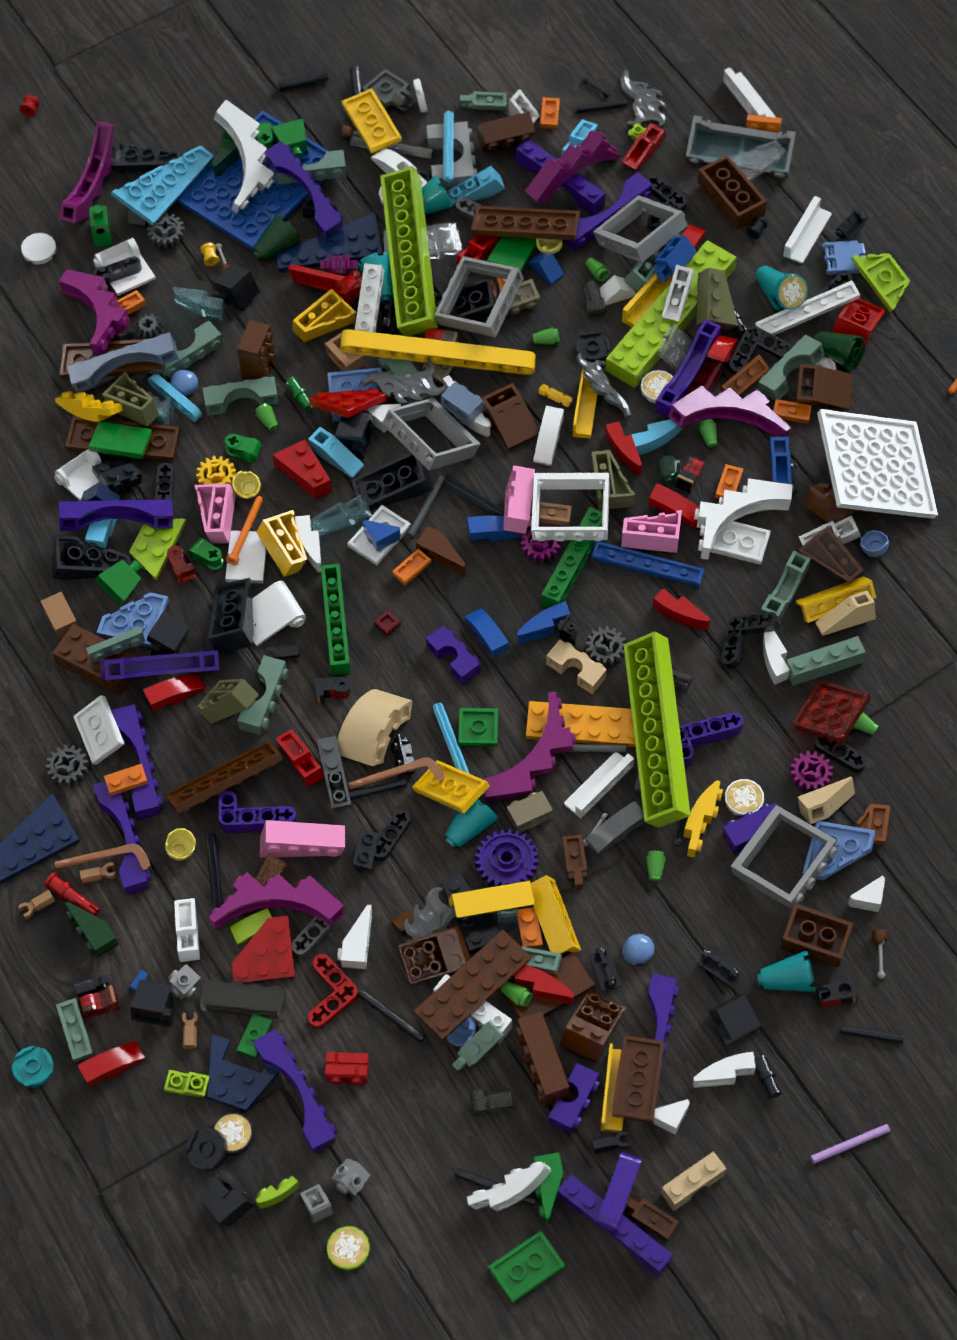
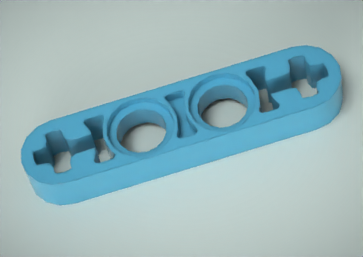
M154 373L148 378L151 387L191 421L196 422L202 417L199 408L160 375Z

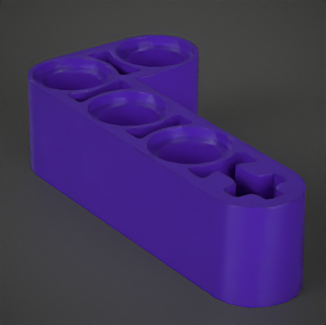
M732 712L679 726L682 738L683 754L688 755V757H683L684 767L686 768L692 764L693 747L739 735L743 726L742 715ZM716 727V728H718L719 730H718V731H714V730H712L711 728ZM694 732H698V733H700L701 735L696 736V735H694L693 733H694Z
M225 791L219 796V821L222 830L226 833L262 832L266 822L264 819L267 817L272 818L270 821L297 822L296 812L290 806L239 808L236 795L232 791ZM227 801H232V802H233V803L230 804V805H225V803H226ZM247 818H252V821L245 822L244 820ZM233 819L232 822L225 823V820Z
M621 1152L595 1226L613 1233L616 1232L642 1159Z

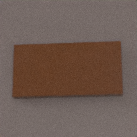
M574 952L562 958L557 975L549 974L574 993V999L595 987L594 982ZM505 995L519 1018L542 1011L544 1017L566 1004L532 997L527 1007H519Z
M623 1035L612 1117L647 1123L654 1122L665 1041Z

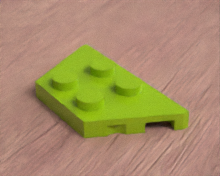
M890 253L880 255L868 254L866 257L852 256L851 261L889 312H893L910 282L908 277Z
M173 519V528L153 529L143 524L129 551L130 556L138 561L154 580H158L186 525V519Z

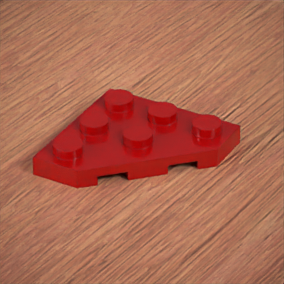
M377 389L320 392L316 396L309 398L310 406L347 418L387 401L386 394L379 392Z
M288 916L267 918L233 961L234 985L295 977Z

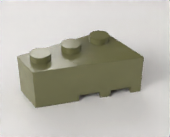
M611 451L592 452V473H609V509L635 507L636 495L628 485L626 477L620 471V467ZM595 489L598 510H603V489Z
M244 679L219 680L196 706V709L212 724L251 708L259 694Z

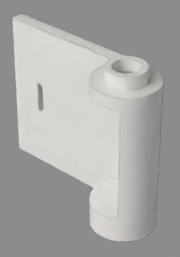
M133 238L94 255L95 259H93V262L97 269L132 256L140 259L142 269L139 273L110 283L117 296L156 279L142 258L138 245ZM116 269L113 273H119L121 269Z
M89 449L55 471L54 478L59 485H63L81 501L83 492L99 482L92 472V466L101 463L100 456L97 452L89 451Z
M284 581L273 583L252 599L253 641L257 647L287 625L297 628L305 622L306 615Z

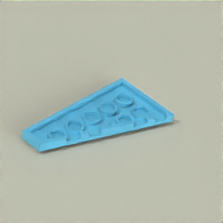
M200 145L184 153L182 157L176 160L173 159L168 164L140 176L139 179L132 183L129 182L124 187L113 190L111 195L154 226L213 160L214 155Z

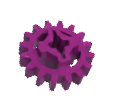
M331 255L330 260H320V269H330L332 274H349V270L358 269V260H349V256Z
M526 530L525 535L521 536L522 553L527 554V559L533 557L534 562L540 559L541 563H544V559L551 561V556L556 558L557 552H560L561 541L530 540L532 532Z
M806 751L805 756L799 753V757L793 759V764L790 767V777L794 778L793 784L799 783L798 789L805 787L807 793L809 789L814 791L817 788L820 789L825 785H829V779H832L833 773H831L833 766H828L830 760H824V754L817 756V751L813 755ZM800 766H802V768H801L802 770H801V772L799 773L798 769H799ZM824 770V776L821 778V773Z

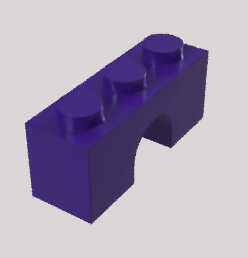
M443 625L426 637V647L438 660L445 655L456 657L450 663V673L462 686L480 673L479 659L468 652L466 645L456 639L451 629L448 630Z
M576 1063L567 1080L569 1089L577 1093V1099L569 1103L558 1099L549 1115L548 1121L549 1124L569 1134L572 1133L573 1129L577 1130L582 1121L580 1116L583 1110H588L592 1101L589 1098L592 1092L596 1094L601 1084L599 1082V1073Z

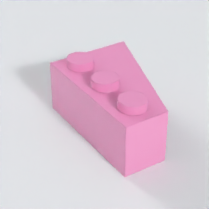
M195 485L204 530L211 544L229 543L236 499L231 485Z
M682 510L665 515V512L659 513V516L653 517L644 515L624 518L621 547L677 553Z

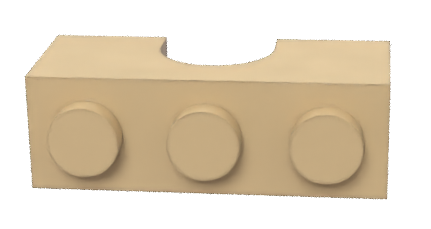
M561 639L546 655V665L560 674L569 667L578 668L581 672L577 676V685L592 695L606 679L607 669L601 663L594 662L586 653L577 651L572 644Z
M713 1151L664 1185L661 1195L671 1209L675 1211L691 1200L692 1195L704 1186L709 1187L724 1177L726 1167Z

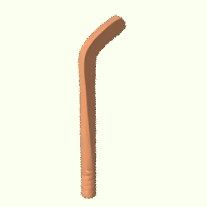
M424 757L349 782V787L352 790L427 766L439 782H442L445 776L433 759Z
M127 844L55 861V867L59 869L131 852L136 855L143 870L149 869L150 862L141 846Z

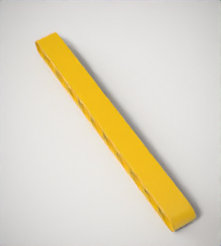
M344 330L341 332L340 350L348 354L424 363L431 360L433 364L530 375L535 372V353L530 351L358 330Z

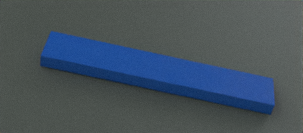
M596 541L591 555V560L698 588L700 587L705 570Z

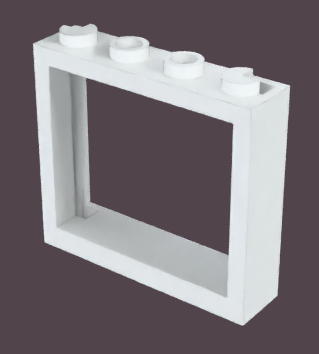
M534 473L532 540H608L609 473ZM603 489L602 527H539L541 490Z

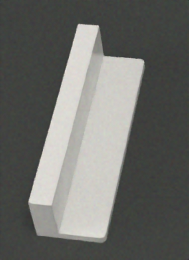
M731 68L724 70L723 82L749 115L775 117L741 72L735 74Z
M814 196L785 244L783 257L803 264L831 217V212L819 208L821 198Z
M614 752L564 802V805L581 819L633 767L634 758L630 754L623 757L618 752Z

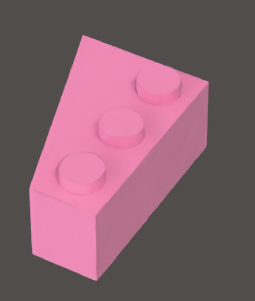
M513 465L505 490L503 530L525 534L527 527H531L532 516L530 514L532 513L533 506L531 502L533 498L535 469Z

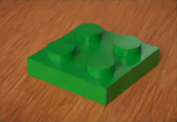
M460 708L459 746L497 747L498 708Z

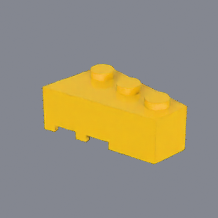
M331 289L293 320L292 331L301 340L306 342L355 323L356 311Z
M293 510L264 519L256 532L284 577L299 572L307 560L302 540L298 536L299 529L298 525H295Z

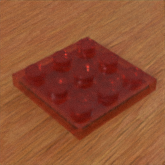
M819 680L791 724L795 729L844 743L871 700V697L864 692Z

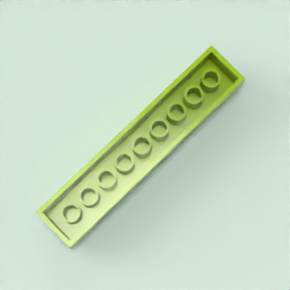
M413 166L380 176L397 328L407 337L426 332L429 329L438 328V322L434 316L436 305L421 179Z
M707 240L693 256L692 260L685 265L687 268L694 269L695 276L680 321L662 318L670 283L608 355L605 371L635 388L697 315L698 273L707 268L724 270L727 279L735 270L736 256Z
M654 631L624 644L644 822L660 828L689 817L691 814L669 641L667 637Z

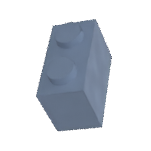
M454 382L441 395V406L468 425L483 412V400L478 395L469 392L464 385Z

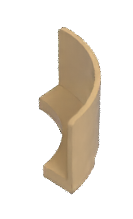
M377 689L365 693L353 705L340 729L337 738L340 756L370 766L383 763L386 749L391 740L388 736L392 730H397L402 723L410 719L412 700Z

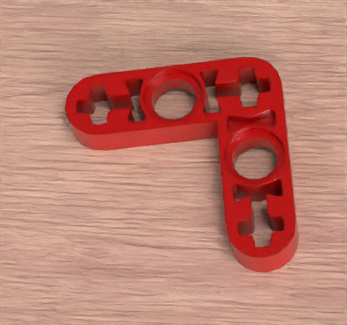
M319 954L314 958L313 967L315 972L334 992L310 1011L308 1021L314 1029L325 1027L358 997L356 985L325 954ZM319 961H321L322 963L326 961V967L329 970L328 972H326V969L323 966L319 967ZM333 974L341 976V980L338 983L330 981V977ZM346 989H347L348 991H351V990H352V994H353V995H352V996H350V995H346V996H345V990H346ZM336 1001L339 1007L336 1010H330L327 1007L329 1002ZM314 1016H321V1022H314Z

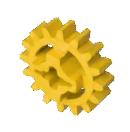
M213 456L212 460L206 458V463H200L201 468H197L198 474H196L199 485L230 484L232 487V480L236 475V469L228 458L223 461V456H220L219 459Z

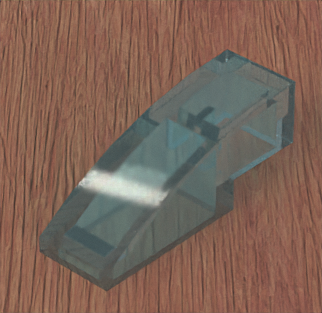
M173 287L174 300L181 306L198 315L223 321L225 313L224 299L209 297L208 291Z
M358 495L345 504L342 502L337 503L310 519L314 531H318L320 536L351 526L371 516L372 513L366 500L361 495Z

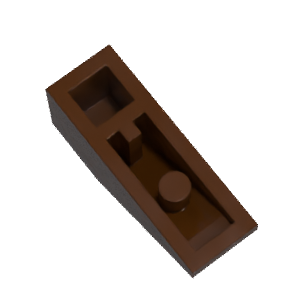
M427 526L416 541V550L419 548L433 561L465 576L466 564L444 534L436 528Z

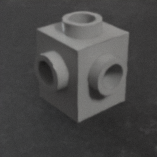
M187 964L179 971L174 970L168 977V985H172L173 997H178L181 1001L186 996L189 998L194 994L201 978Z
M347 1158L337 1168L332 1179L337 1183L336 1188L343 1194L348 1192L356 1195L371 1175L358 1162Z

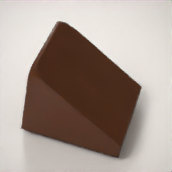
M405 910L391 920V923L401 936L407 934L404 929L405 919H408L409 924H413L414 921L413 915L408 910Z

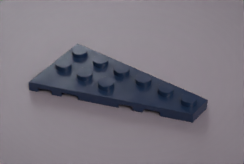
M375 212L343 225L342 228L327 238L322 234L276 254L279 273L289 271L288 268L292 264L306 268L320 267V260H330L331 255L349 256V260L358 261L373 253H378V256L383 255Z
M53 793L0 843V884L80 842Z

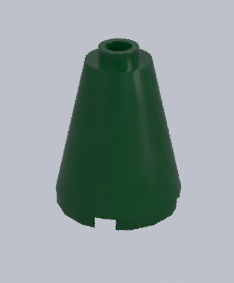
M279 213L275 215L253 247V255L259 261L261 259L265 261L301 240L295 228L289 221L284 222L282 220L284 217Z
M821 331L814 337L815 340L822 343L824 354L848 371H853L852 367H857L865 352L863 343H866L864 337Z

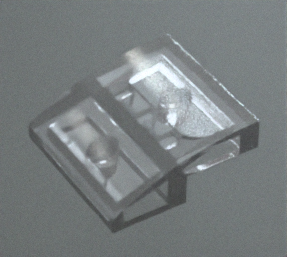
M443 223L426 227L430 258L443 259L445 254L458 255L463 251L455 223Z
M671 323L662 337L665 341L657 354L678 371L693 341L675 324Z

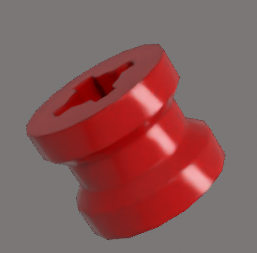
M25 95L19 109L26 116H34L40 101L32 95Z

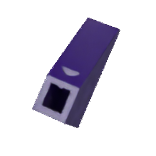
M776 802L771 805L765 804L754 813L748 812L737 821L731 820L724 825L722 836L733 854L745 848L777 805Z

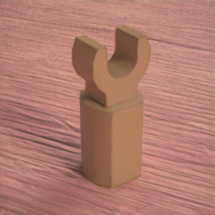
M110 862L101 868L98 866L80 870L82 884L103 880L102 878H116L115 872L108 873L109 869L115 868L114 864Z
M46 890L31 899V902L22 903L18 907L20 911L29 909L23 915L25 919H30L35 911L38 912L54 903L55 899L50 891Z
M194 1012L192 1020H187L186 1013L182 1014V1020L185 1024L183 1026L184 1049H196L197 1027L195 1025L198 1022V1016L196 1012Z

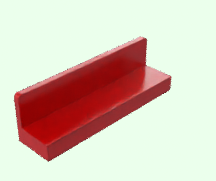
M294 264L288 268L294 283L327 291L332 289L336 293L344 295L358 283L356 279Z

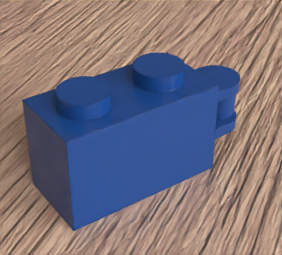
M674 236L654 260L657 267L653 272L660 282L674 275L676 265L685 267L697 252L686 236Z

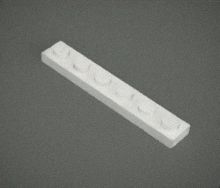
M849 281L806 300L799 308L794 310L785 309L755 323V326L776 335L859 299L860 293L853 281Z

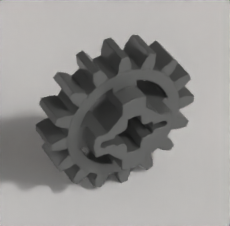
M166 213L154 226L149 224L147 228L148 238L152 241L153 245L157 243L159 248L161 245H164L165 248L168 245L174 247V243L180 244L179 239H184V222H181L180 217L175 219V214L168 216V213Z
M606 626L605 630H602L601 627H598V632L592 630V636H587V642L585 643V648H587L586 654L590 655L591 660L596 659V662H603L604 667L609 662L613 666L615 660L620 662L621 657H625L624 644H626V638H622V632L616 633V628L609 630V627Z
M64 745L63 750L57 747L58 752H51L52 758L46 759L48 764L45 767L49 778H52L53 783L59 781L60 786L67 783L68 787H70L71 782L78 784L77 779L83 780V773H88L87 767L89 763L86 754H83L81 748L76 750L75 745H72L70 749H68L67 745Z

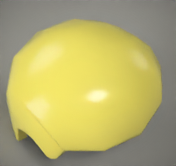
M536 238V245L542 253L555 254L562 248V240Z
M239 471L233 477L232 487L235 494L240 498L251 499L260 492L261 483L259 477L253 472Z
M185 828L173 830L168 834L165 843L167 855L176 861L186 860L192 856L195 850V837L192 832Z

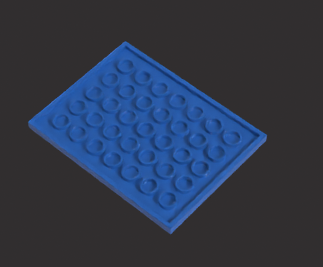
M261 111L254 118L259 124L270 122L271 127L283 124L264 111ZM306 138L307 151L302 152L303 157L299 160L302 164H315L323 159L328 150ZM240 156L218 177H215L211 161L175 202L254 251V245L275 215L281 214L284 217L282 220L285 221L309 194L300 183L278 185L277 174L265 159L262 164L274 172L272 186L269 189L265 188L263 192L258 190L254 197L250 196L248 199L249 203L244 210L240 209L238 213L234 212L232 206L241 191L244 175ZM316 180L313 182L315 185H320L324 180Z

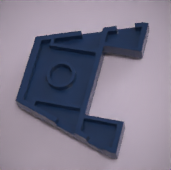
M213 1034L211 1039L210 1078L208 1081L207 1097L209 1100L247 1112L264 1093L265 1088L275 1080L279 1071L265 1065L263 1072L260 1073L225 1061L224 1058L231 1041Z

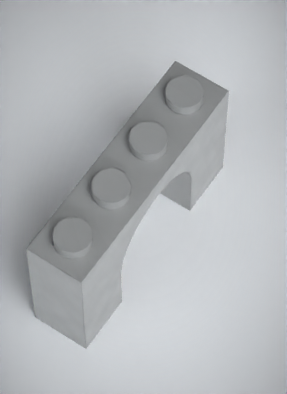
M467 122L454 123V149L459 151L462 157L453 163V180L450 183L443 180V164L431 165L432 178L437 176L441 182L440 185L444 189H451L477 174V170L473 169V166L476 165L475 155H471V152H474L473 142L469 140L472 139L471 128L468 129ZM444 124L426 125L428 148H443Z

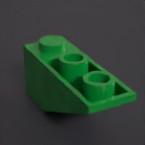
M559 1152L534 1157V1163H545L551 1169L550 1174L535 1189L536 1197H541L542 1205H538L540 1218H545V1224L550 1222L557 1199V1192L563 1180Z

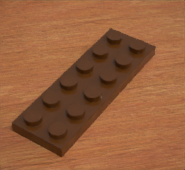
M477 206L471 234L576 240L580 211Z
M146 339L110 341L103 354L142 342ZM90 342L63 344L59 373L62 379L70 378L68 366L95 357L93 356ZM146 361L134 362L116 368L106 376L122 375L124 372L128 375L165 373V364Z
M72 416L65 445L66 450L78 452L88 450L98 422ZM107 419L100 421L152 429V436L143 458L174 461L180 427L157 424L146 426L137 422Z
M268 740L165 793V796L178 814L187 812L192 806L206 802L213 795L221 794L227 788L241 784L244 779L256 776L262 770L277 765L283 758L281 753Z
M502 930L414 1010V1014L443 1042L529 963L532 957Z

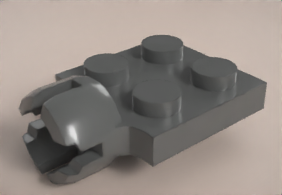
M387 69L383 70L362 87L363 92L373 89L385 108L393 105L402 111H407L414 103L413 94L408 91L410 90V85Z

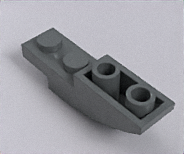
M336 736L318 739L317 744L331 808L336 809L350 806L351 801Z

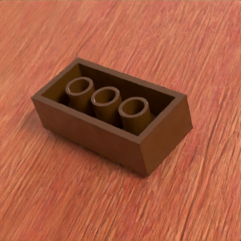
M728 155L699 169L698 184L736 229L752 222L755 216L765 215L767 200Z
M72 624L52 652L55 663L120 696L132 678L101 680L100 663H91L86 648L105 641V639ZM124 650L122 653L113 654L104 660L137 657V655Z
M542 1011L519 1018L518 1026L515 1027L517 1033L515 1035L518 1045H523V1059L526 1065L529 1064V1075L532 1083H536V1094L539 1102H543L545 1108L555 1105L558 1099L564 1102L568 1101L569 1084Z

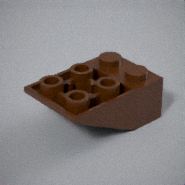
M800 364L795 402L812 405V407L850 410L853 375L822 366Z
M513 383L481 398L483 400L484 415L490 420L492 427L508 450L539 435V430L521 394Z
M818 483V485L809 486L805 506L823 520L839 521L858 511L837 507L832 484Z
M460 924L398 945L410 984L457 971L470 960Z
M588 991L565 1027L560 1045L598 1062L625 1011V1007Z

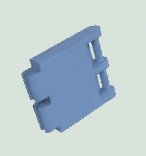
M858 241L825 242L822 244L826 255L824 260L827 262V275H838L842 272L849 274L860 273L851 261V258L854 255L866 257L863 243H858Z

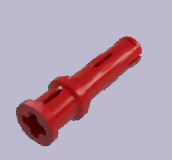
M53 872L46 879L44 887L53 890L59 898L67 899L75 906L94 916H97L100 912L99 907L72 889L71 884L60 879L57 873Z

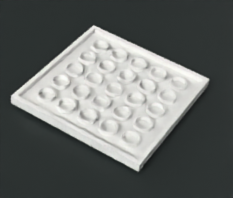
M820 409L817 415L838 508L932 519L938 516L916 422Z

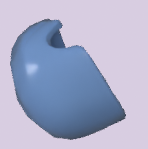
M178 370L173 374L170 385L186 397L193 394L198 388V379L191 371Z
M876 530L867 532L861 537L860 546L862 551L869 557L876 558L882 556L889 547L888 536Z
M634 934L627 938L623 944L622 955L631 965L645 964L654 955L655 946L653 941L645 934Z
M470 1016L447 1037L448 1041L455 1046L466 1044L476 1033L474 1019Z

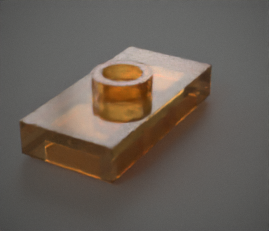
M268 854L256 880L264 887L270 878H274L277 874L282 875L287 863Z

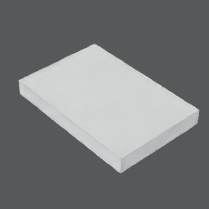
M383 505L368 520L400 527L401 538L411 528V523ZM362 526L347 545L367 560L378 565L398 541L376 551L365 535Z
M733 521L716 537L710 552L761 565L771 531Z
M241 531L230 532L228 554L232 553ZM249 531L238 556L240 559L238 565L227 563L226 582L250 578L251 583L263 584L267 549L256 531Z
M100 695L73 716L92 764H99L124 745L105 696Z

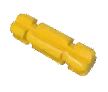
M542 384L539 388V394L547 395V398L558 403L562 402V405L569 407L572 403V397L564 396V393L553 388L549 389V386Z

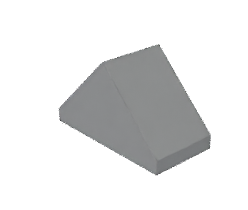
M319 1184L300 1193L314 1223L333 1214L331 1204Z

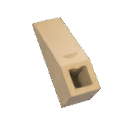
M868 591L849 596L817 620L815 624L822 636L874 620L876 619L875 602Z
M852 777L798 796L800 813L809 824L828 818L855 794Z

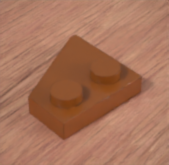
M870 804L865 810V814L856 823L855 827L875 830L876 835L873 844L886 845L890 806Z

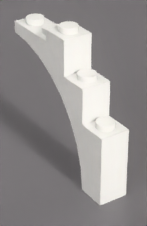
M225 100L216 111L214 120L232 137L242 159L243 184L232 206V210L238 213L240 209L244 210L250 196L254 197L258 190L263 192L265 188L269 189L272 186L274 172L262 164L265 161V151L267 148L255 140L260 132L258 131L260 124Z
M748 479L747 486L743 485L742 492L725 490L723 497L719 498L718 504L701 502L699 509L696 508L694 520H697V527L701 528L700 536H703V540H699L698 551H701V559L709 558L710 549L716 537L734 520L758 511H788L793 485Z

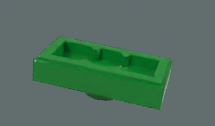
M253 1013L237 1048V1052L257 1059L258 1053L254 1048L253 1041L269 1032L273 1023L272 1020Z

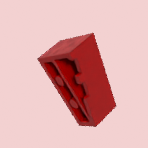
M305 439L272 455L274 467L282 470L289 479L297 482L313 498L317 499L332 492L330 478Z

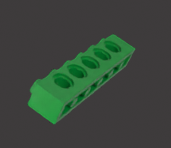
M589 507L579 527H602V511ZM570 541L541 595V606L549 608L565 602L596 541Z
M340 564L322 565L321 574L332 676L351 674Z

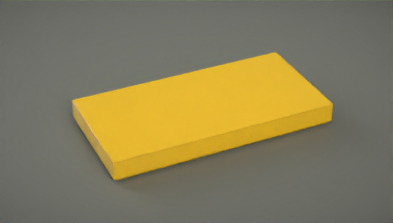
M373 89L342 101L343 108L371 154L402 141L401 135Z
M437 760L436 763L443 771L445 779L439 782L432 771L428 769L412 786V789L418 794L464 814L490 785L483 779Z

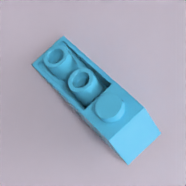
M490 166L447 192L452 205H456L457 200L460 198H467L471 201L484 199L504 190L505 187L501 175Z
M319 427L308 439L313 453L352 479L364 467V464L334 435L322 427Z

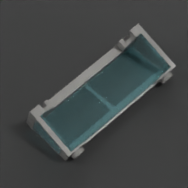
M694 115L686 160L693 164H699V162L710 164L728 155L740 169L774 174L775 177L784 178V176L789 174L796 132L787 131V134L782 135L781 131L774 133L712 123L711 120H707L706 123V121L702 120L701 116Z

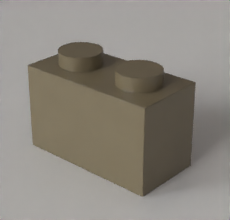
M543 791L533 792L521 801L516 800L507 806V816L515 831L518 830L521 833L552 819L553 809Z

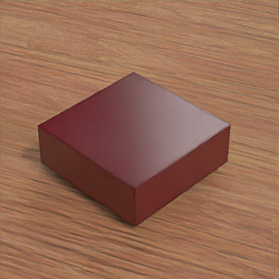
M387 610L374 621V625L388 636L401 625V622Z

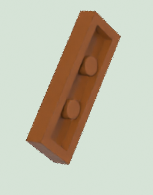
M757 355L719 388L722 392L731 388L740 395L770 368L761 356Z

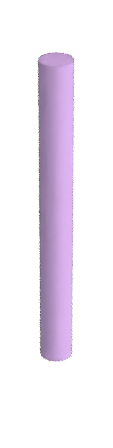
M888 1124L882 1125L811 1155V1160L814 1164L886 1134L890 1132Z

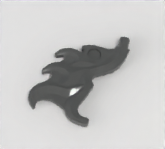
M624 70L622 77H620L621 88L629 98L634 100L632 107L636 117L634 121H627V127H633L634 124L641 125L648 121L658 122L659 128L663 127L666 119L658 108L665 109V105L656 97L662 98V93L654 88L648 89L649 85L644 82L629 80V72Z
M579 353L576 357L577 361L585 370L583 375L592 383L590 385L592 390L604 396V399L610 404L619 407L625 419L630 420L632 418L630 407L624 398L611 387L609 378L602 370L606 363L600 360H596L594 363L588 362Z
M431 360L427 361V370L410 372L404 377H399L389 372H376L369 374V377L361 380L364 387L371 383L378 385L382 393H385L387 397L394 395L395 400L402 405H407V401L404 400L405 398L418 402L423 400V398L419 397L420 395L436 397L445 391V386L439 388L433 383L432 376L434 375L435 368Z
M436 887L428 892L426 905L423 910H419L418 904L415 905L413 924H409L408 919H405L404 929L412 937V940L446 929L451 919L456 916L454 907L450 908L440 901L438 893L442 888Z

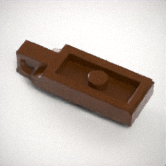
M582 834L562 836L567 875L569 879H574L575 890L583 889L582 878L587 877V865Z
M628 1196L624 1207L629 1210L627 1214L668 1241L679 1221L644 1198L640 1199L637 1197L634 1200Z

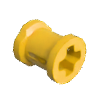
M213 243L202 245L200 251L204 255V264L208 267L218 264L219 257L215 253V245Z

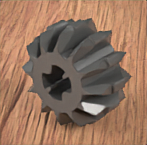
M145 313L143 318L138 317V321H135L134 333L138 339H151L164 334V324L159 316L155 317L153 313L150 316H147Z

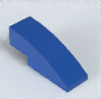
M770 437L769 452L772 482L792 485L789 437Z
M504 516L467 517L470 541L488 538L489 542L519 538L525 535L523 533L503 530Z
M566 601L543 610L524 624L517 632L518 645L554 635V627H557L561 620H565L567 615H570Z
M482 608L465 616L482 646L486 647L492 658L509 650V642Z

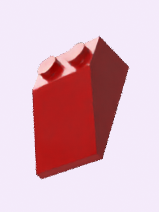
M856 299L849 302L839 314L832 332L864 337L866 343H863V348H865L886 310L863 299Z

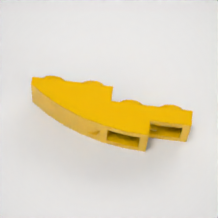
M72 391L63 392L62 396L55 398V402L63 409L89 421L100 422L123 411L122 403H114V401L100 402V400H94V395H88L85 392L73 394Z
M715 781L702 793L690 812L691 816L687 819L684 837L691 838L687 853L689 857L695 858L696 851H701L703 840H700V834H705L706 825L711 824L712 818H717L719 807L715 805L717 800L721 801L723 789H720V781Z

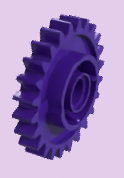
M501 829L500 834L493 831V837L486 835L487 841L481 840L482 847H477L479 854H475V860H477L475 867H478L477 873L482 874V881L488 879V886L492 883L496 887L528 881L527 878L533 879V873H537L536 866L539 865V860H537L538 852H535L536 845L531 846L532 839L526 840V834L519 836L518 830L515 834H512L511 829L507 833ZM508 857L512 860L510 862H504L502 859Z

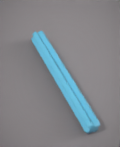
M446 111L444 113L443 180L450 183L453 180L454 113Z
M434 704L433 711L455 768L469 773L443 704Z

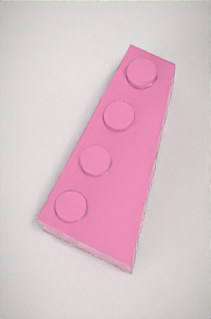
M266 820L260 835V858L336 857L342 855L345 848L344 825Z

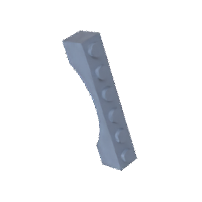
M169 332L100 356L92 357L83 362H77L74 365L68 366L71 384L76 392L79 393L94 388L108 373L123 365L144 361L163 365L178 360L179 356L176 343Z

